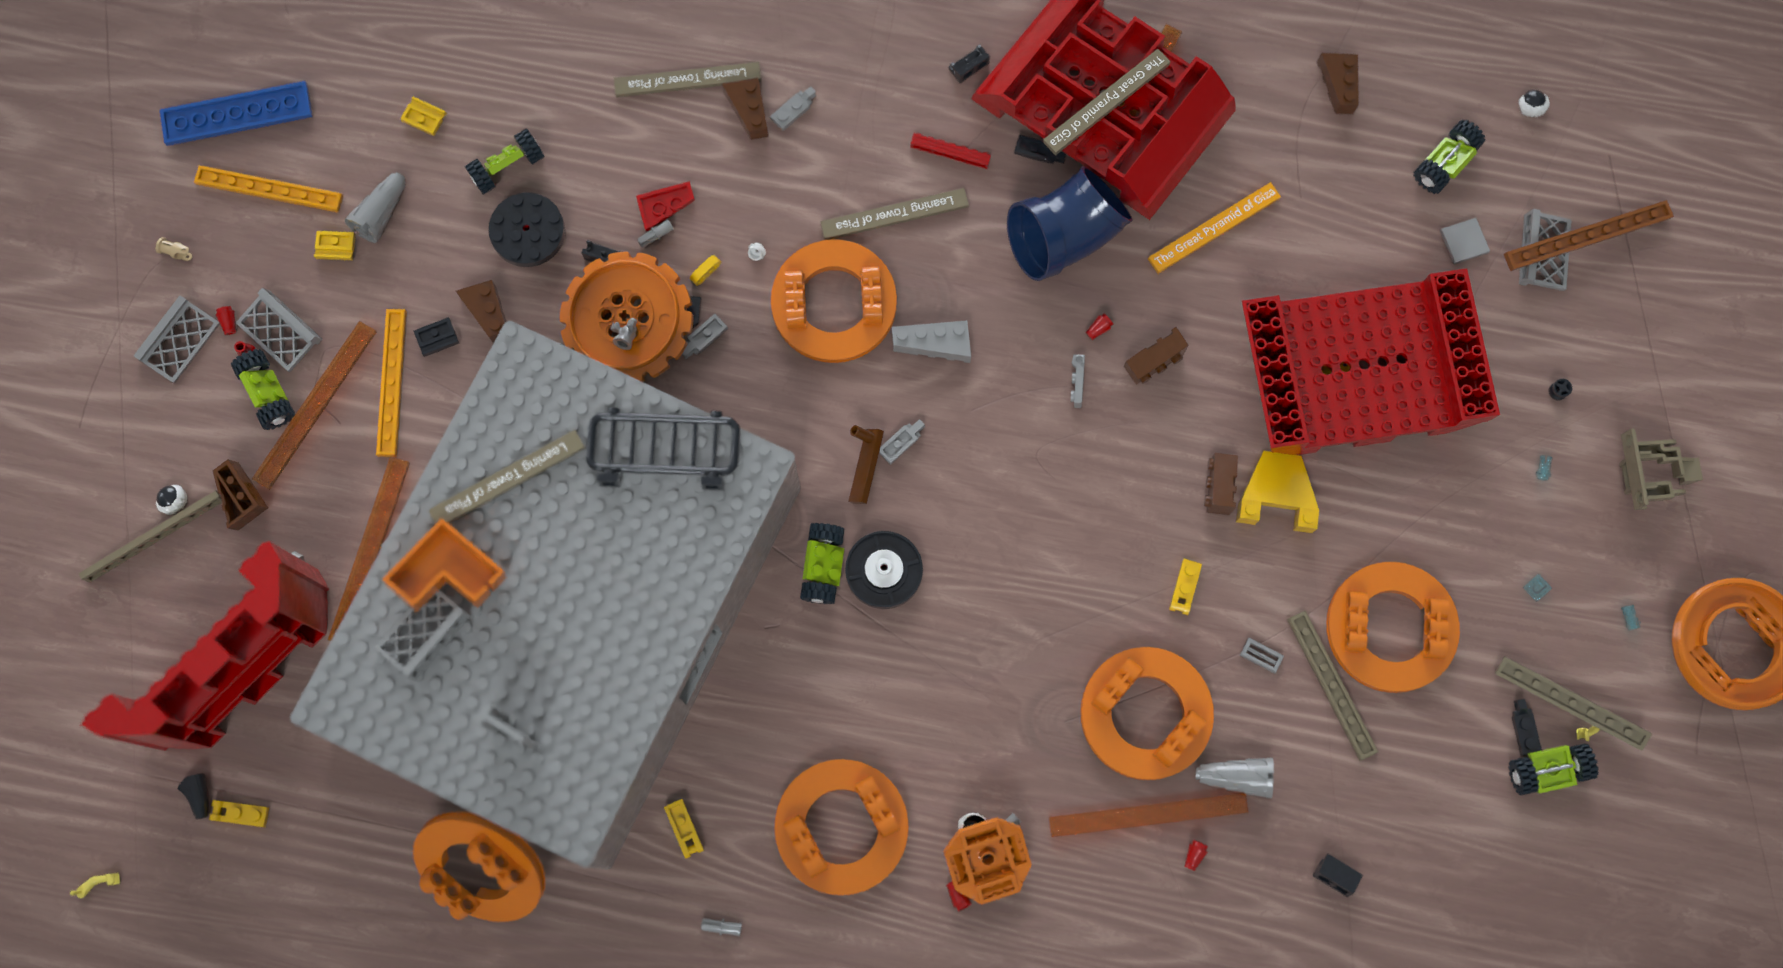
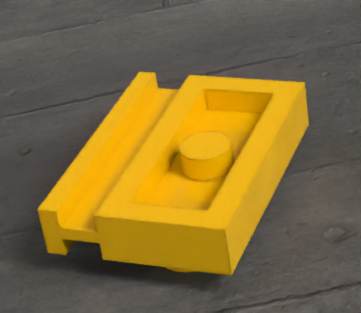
M412 97L411 103L408 104L400 119L410 126L435 136L443 122L442 119L447 113L438 107Z
M316 231L315 259L353 260L356 234L354 232Z

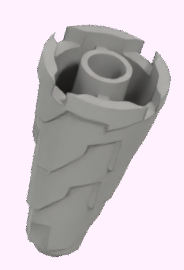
M396 172L379 183L372 193L366 196L346 217V225L353 232L357 230L360 233L358 236L372 243L378 242L406 186L405 177Z
M1273 758L1228 760L1226 762L1200 764V768L1196 767V779L1199 780V783L1225 788L1228 791L1243 792L1246 795L1272 798L1274 780Z

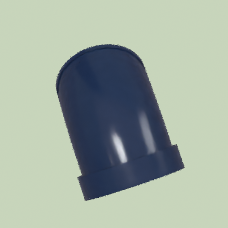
M1083 166L1079 169L1078 173L1074 174L1051 193L1041 198L1031 197L1012 204L1007 214V234L1012 252L1020 268L1029 278L1041 281L1058 275L1063 268L1084 259L1103 247L1118 235L1127 224H1130L1133 219L1126 206L1112 189L1094 172Z

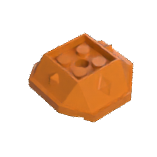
M998 817L959 829L943 850L955 890L981 905L1020 892L1032 865L1021 827ZM991 854L989 858L983 859L984 855Z

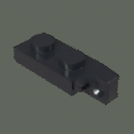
M1023 135L1018 137L1014 154L1045 163L1054 164V162L1064 164L1066 153L1061 151L1055 155L1041 140Z
M1525 699L1515 700L1516 711H1512L1513 716L1511 718L1520 755L1541 751L1542 748L1531 708L1528 709Z

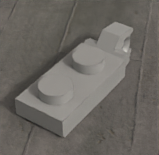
M809 87L804 93L802 91L796 93L774 112L770 119L784 131L810 109L811 100L816 96V91Z
M716 314L711 316L687 337L686 342L688 344L682 356L687 359L693 353L695 355L701 353L728 329L727 325Z
M1074 354L1072 359V366L1076 369V372H1072V384H1075V391L1071 390V402H1074V408H1082L1085 355Z
M919 419L913 426L910 423L904 425L880 447L879 454L891 465L921 437L919 432L925 427V424Z

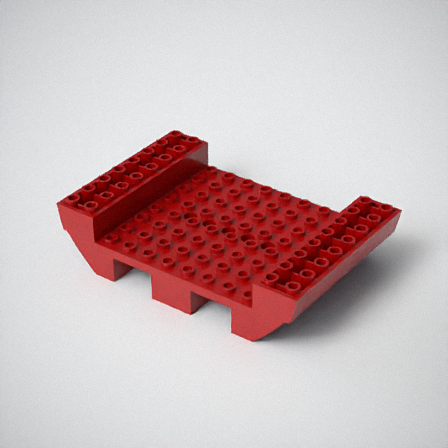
M1050 0L976 90L971 100L999 119L1005 113L1044 139L1099 96L1101 90L1108 89L1150 54L1159 49L1170 60V65L1127 98L1123 106H1117L1062 150L1121 190L1120 200L1150 220L1236 111L1235 98L1230 94L1211 65L1197 56L1190 64L1163 47L1165 35L1136 16L1128 24L1103 8L1104 0ZM1071 70H1077L1079 72V75L1071 76L1069 72ZM1086 80H1092L1094 82V85L1086 86L1084 82ZM1137 110L1140 114L1134 117L1129 112Z
M1467 268L1431 273L1424 281L1287 301H1280L1279 295L1242 300L1272 453L1304 455L1316 453L1321 447L1353 443V447L1391 442L1395 437L1423 432H1427L1428 436L1441 435L1490 421L1500 415ZM1397 355H1402L1405 358L1404 364L1397 362ZM1378 358H1384L1387 365L1384 367L1380 366ZM1359 361H1366L1368 369H1362L1359 366ZM1346 363L1350 370L1348 372L1342 371L1340 364ZM1328 366L1331 374H1324L1321 371V367Z
M269 540L262 543L252 557L242 562L241 568L238 570L255 588L247 591L243 595V600L238 605H233L222 620L215 622L212 630L207 635L200 637L196 642L197 645L192 650L186 651L175 666L168 668L164 673L165 676L160 681L153 683L146 695L135 700L111 693L100 701V705L95 710L85 715L84 721L80 725L102 738L166 751L168 748H212L226 734L218 724L241 701L255 705L284 677L276 667L300 643L313 648L327 634V591L329 590L327 583L315 567Z

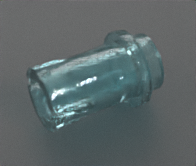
M1545 455L1540 456L1538 471L1535 473L1537 479L1549 480V477L1552 475L1550 469L1553 457L1547 456V462L1545 463Z
M1634 605L1622 607L1621 610L1627 624L1625 627H1628L1629 631L1641 628V621L1637 618Z

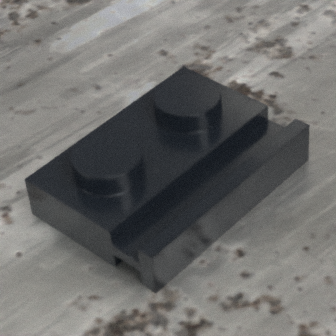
M449 317L413 331L424 357L459 344Z

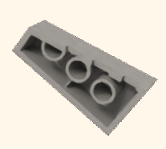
M967 321L892 327L893 352L927 355L933 358H947V360H960L966 363L971 361Z

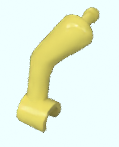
M1593 725L1589 729L1578 728L1576 730L1577 740L1585 738L1586 741H1589V737L1596 734L1600 729Z
M119 873L93 876L79 886L76 891L72 890L70 895L84 898L96 884L107 882V886L120 884Z

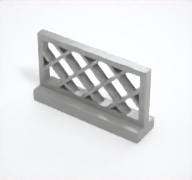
M1532 209L1524 214L1522 247L1539 242V236L1541 235L1545 239L1550 238L1546 233L1550 228L1556 235L1563 234L1556 227L1555 224L1557 223L1565 224L1563 233L1571 231V219L1543 214L1538 209ZM1540 219H1544L1549 225L1545 230L1540 225ZM1569 252L1558 256L1562 261L1560 268L1553 261L1555 257L1547 259L1542 265L1538 262L1520 268L1519 284L1525 286L1532 284L1561 291L1566 290ZM1547 263H1549L1555 271L1551 275H1549L1543 267ZM1538 270L1545 277L1543 281L1536 280V272ZM1557 274L1561 279V284H1556L1551 277Z
M261 288L258 292V298L237 320L236 324L287 371L291 372L314 344L318 345L322 341V338L271 291ZM261 302L266 304V313H258V306ZM271 315L279 316V325H271ZM258 316H266V326H258ZM248 317L254 318V327H247L243 323ZM284 327L292 328V337L284 338ZM272 328H279L280 338L271 339ZM267 329V339L258 338V330ZM304 339L307 345L303 349L297 350V340ZM292 340L293 350L284 351V341ZM280 341V351L271 350V342ZM293 353V361L288 365L285 363L284 354Z
M180 295L133 356L175 384L220 325L219 321ZM192 308L195 310L197 318L186 320V311ZM210 320L214 324L209 330L202 331L200 321ZM197 322L199 331L188 333L187 323ZM178 324H184L185 333L174 335L173 328ZM199 334L200 342L198 345L190 346L189 336ZM186 337L187 346L177 348L175 338ZM172 339L173 349L163 350V341ZM188 350L189 357L186 360L179 361L177 351ZM174 352L176 361L165 363L163 353ZM160 354L162 364L153 365L148 362L153 355ZM166 366H177V372L173 378L167 374Z
M440 590L436 592L438 603L428 604L427 602L421 608L423 609V619L414 620L415 611L410 607L375 647L378 652L413 681L417 680L471 617ZM451 605L454 608L449 616H442V606ZM438 607V617L428 618V608ZM438 621V629L435 632L428 633V622ZM424 623V633L414 635V624ZM409 625V635L400 637L399 630L402 626ZM424 638V645L419 649H414V639ZM409 640L410 650L400 651V641ZM395 641V652L387 653L383 650L389 642ZM410 654V661L403 667L400 664V655Z
M486 702L473 719L478 725L495 733L501 730L530 748L537 750L540 744L506 722L510 715Z

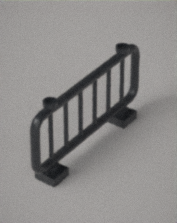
M611 407L608 408V413H598L589 422L586 463L593 471L603 472L597 473V482L600 487H620L621 478L616 473L707 475L701 476L703 490H723L724 481L719 476L730 475L738 466L740 426L733 418L723 416L721 411H711L710 416L620 413L619 408ZM600 421H611L608 464H598L594 460L596 427ZM615 421L632 422L629 465L612 464ZM636 422H652L649 465H633ZM656 423H673L670 466H654ZM677 423L693 424L691 467L674 466ZM697 424H714L711 467H695ZM718 424L729 425L732 428L730 464L725 468L715 467Z

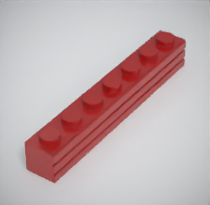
M914 133L910 148L988 169L991 155L987 152L982 153L977 149H968L966 146H958L952 142L947 143L942 139H934L932 136L926 137L921 133Z

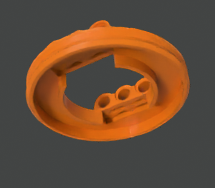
M822 240L799 249L781 266L772 286L771 309L779 333L798 353L820 362L841 363L855 360L868 354L886 337L896 314V287L887 266L872 251L850 241ZM832 270L843 271L853 275L861 282L863 318L854 327L836 333L819 330L806 319L805 285L814 276Z
M1381 562L1358 570L1348 577L1337 589L1327 613V636L1336 660L1356 681L1378 691L1389 693L1408 692L1433 682L1450 665L1458 648L1460 623L1451 596L1432 575L1406 563ZM1381 593H1397L1412 600L1420 610L1424 608L1423 650L1419 651L1410 660L1390 662L1375 656L1367 649L1369 614L1367 609L1371 597Z
M1726 578L1699 588L1685 600L1674 620L1672 648L1681 674L1698 694L1716 705L1734 710H1755L1768 707L1783 700V595L1764 583L1752 579ZM1735 609L1740 616L1745 618L1749 626L1759 633L1758 635L1762 637V640L1774 649L1769 667L1756 678L1730 679L1702 648V646L1707 645V634L1710 624L1724 610Z
M1138 647L1112 656L1094 672L1083 693L1081 723L1089 746L1105 765L1126 777L1139 780H1157L1181 772L1201 755L1212 733L1214 707L1210 691L1204 679L1189 662L1177 654L1164 649ZM1139 678H1152L1163 682L1174 691L1181 704L1183 718L1157 749H1141L1127 743L1118 734L1112 721V708Z
M836 759L818 763L798 775L785 790L779 802L775 816V838L778 851L791 873L802 883L814 890L831 895H851L866 891L888 877L903 855L908 838V816L904 801L895 785L883 773L868 764L847 759ZM837 790H847L859 794L878 830L877 839L872 849L860 860L849 864H833L825 861L806 825V818L812 805L823 795Z
M448 812L437 815L423 826L415 839L413 858L421 876L419 880L420 888L427 894L434 893L436 903L441 907L448 906L450 915L456 920L464 919L469 915L495 922L518 920L527 916L535 909L544 893L546 884L544 869L531 846L520 835L476 813ZM455 844H469L467 849L468 858L473 863H480L485 874L489 877H495L502 889L495 890L481 887L474 897L443 869L449 860L448 847Z

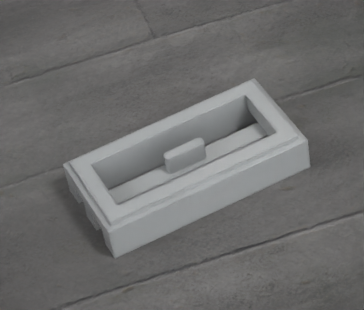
M1251 638L1247 639L1239 655L1274 674L1277 672L1284 655ZM1250 644L1278 658V660L1275 661L1270 657L1250 648ZM1248 651L1275 666L1272 667L1262 662L1261 660L1247 654L1246 652Z

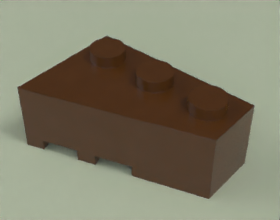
M1321 53L1317 60V65L1321 69L1322 79L1326 83L1335 114H1354L1359 106L1358 54Z
M758 78L723 83V92L750 140L769 137Z
M489 280L456 290V293L494 343L506 323V318L493 281Z
M1177 327L1171 330L1170 335L1163 339L1160 337L1156 340L1157 343L1144 348L1125 362L1124 368L1136 385L1140 382L1142 384L1146 383L1152 378L1151 375L1156 372L1160 374L1168 368L1169 364L1173 363L1175 365L1183 359L1182 356L1189 345Z
M1214 453L1212 458H1209L1208 469H1210V477L1207 476L1206 488H1209L1208 495H1205L1204 499L1207 513L1230 515L1236 508V502H1233L1234 493L1237 492V487L1235 486L1238 467L1237 455Z
M227 459L213 470L217 491L221 495L223 503L221 505L222 510L225 511L227 519V529L239 531L268 509V506L239 462Z

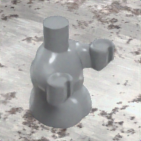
M630 318L627 325L623 328L620 327L618 322L613 323L611 326L612 331L619 333L614 337L613 343L623 350H630L632 341L636 337L637 320L635 318Z

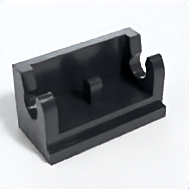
M980 44L968 55L956 63L952 62L948 66V69L959 83H962L989 64L990 55Z
M587 240V248H583L581 254L584 260L590 262L598 258L606 262L609 259V254L623 251H616Z
M1326 854L1325 858L1321 859L1312 875L1346 897L1355 893L1363 877L1361 873L1330 854Z

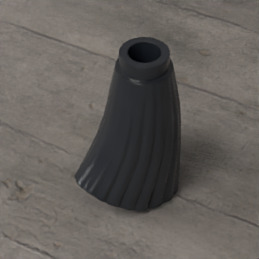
M205 773L186 776L177 789L188 800L196 820L207 818L209 800Z

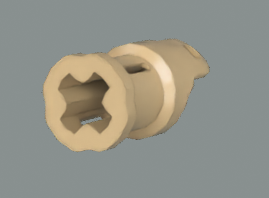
M164 237L158 239L155 248L157 253H165L179 260L189 261L192 259V254L189 253L187 246L179 242L167 241Z

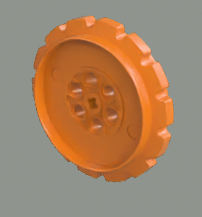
M627 251L612 253L608 255L609 259L606 262L598 258L583 268L585 275L581 278L576 276L568 286L566 294L570 298L567 302H562L559 320L562 324L566 325L565 329L561 330V336L566 347L644 382L645 375L650 374L652 378L661 375L670 368L669 360L672 358L678 360L684 352L688 343L683 338L686 334L692 333L693 314L687 311V308L692 305V301L684 284L677 285L680 281L678 274L666 263L658 266L659 261L656 257L640 252L634 258H631V254ZM618 298H623L621 304H615ZM637 299H641V304L634 306V302ZM607 313H612L609 320H604ZM644 316H649L646 323H641V319ZM630 318H635L637 320L638 334L632 341L631 349L623 350L613 343L614 337H612L613 331L611 326L613 323L618 322L620 327L623 328L627 325Z

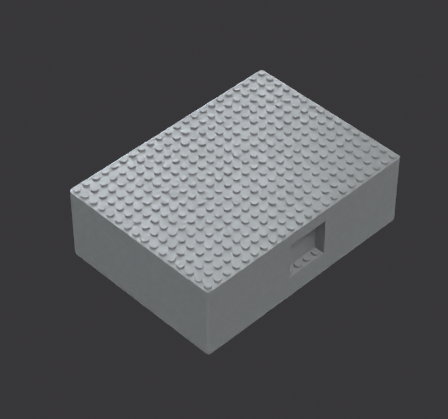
M507 321L293 710L290 720L294 724L582 867L608 870L613 866L801 490L795 456L792 452L740 428L738 466L730 475L719 476L724 481L723 490H703L701 476L707 475L616 473L621 478L620 487H600L597 482V473L603 472L593 471L586 463L588 425L591 418L596 414L608 413V408L611 407L619 408L620 413L695 416H710V414L513 321ZM600 421L596 427L594 460L598 464H608L611 421ZM615 421L612 464L629 465L632 422ZM636 422L633 465H649L652 422ZM656 423L654 466H670L673 423ZM677 423L674 466L691 467L693 424ZM697 424L695 467H711L714 424ZM718 424L715 466L718 468H725L730 464L732 428L729 425ZM576 430L586 449L449 523L502 568L507 578L495 591L489 590L491 595L479 608H476L446 582L439 590L471 617L416 681L405 676L375 649L410 608V606L385 586L382 579L436 525L428 510L567 433ZM437 594L428 601V604L438 603ZM451 605L442 606V616H449L454 608ZM438 607L428 608V618L438 617ZM423 609L414 613V620L423 619ZM438 621L428 622V633L435 632L438 629ZM424 623L414 624V635L423 634ZM409 625L402 626L399 630L400 637L409 635ZM424 638L414 639V649H419L424 645ZM409 640L400 641V651L410 650ZM395 641L389 642L383 650L387 653L395 652ZM410 654L400 655V664L405 667L410 661ZM486 702L510 715L506 722L540 744L537 750L530 748L501 730L495 733L478 725L473 719Z

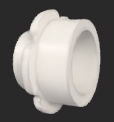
M752 243L748 247V256L752 260H760L766 254L765 248L760 243Z

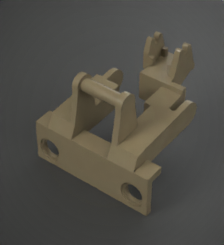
M1635 428L1621 434L1625 459L1619 463V466L1622 467L1626 490H1624V494H1632L1634 510L1647 509L1650 501H1666L1675 498V496L1686 494L1685 489L1673 490L1671 481L1645 482L1641 461L1657 460V464H1671L1673 478H1680L1679 485H1688L1703 480L1699 457H1681L1680 446L1669 447L1677 444L1675 439L1637 442Z

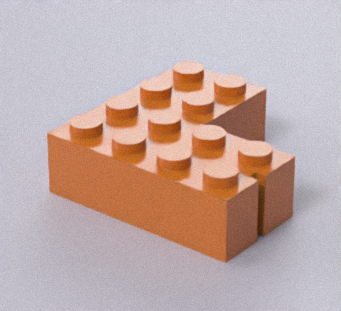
M441 518L382 580L387 588L415 612H418L446 582L476 608H479L491 595L489 590L495 591L507 577L502 568Z

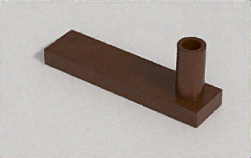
M854 425L850 430L851 436L863 442L848 502L867 504L884 431L880 429H864Z

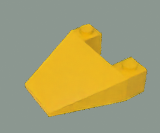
M1263 451L1238 503L1236 522L1256 525L1260 520L1261 505L1295 510L1293 531L1306 533L1316 531L1319 508L1302 456Z

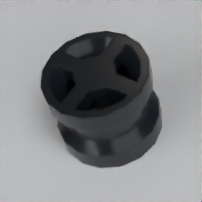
M1567 379L1555 381L1549 387L1550 397L1557 401L1565 399L1573 390L1571 382Z

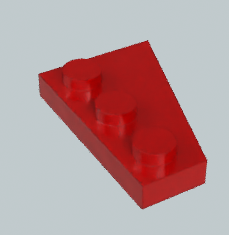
M690 181L636 196L646 232L695 201Z

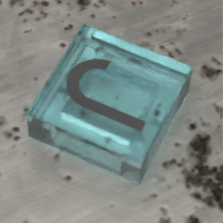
M1539 574L1523 587L1536 602L1552 589Z

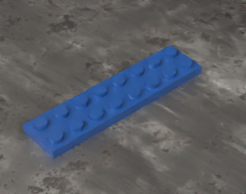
M306 81L159 109L163 139L166 146L313 117Z

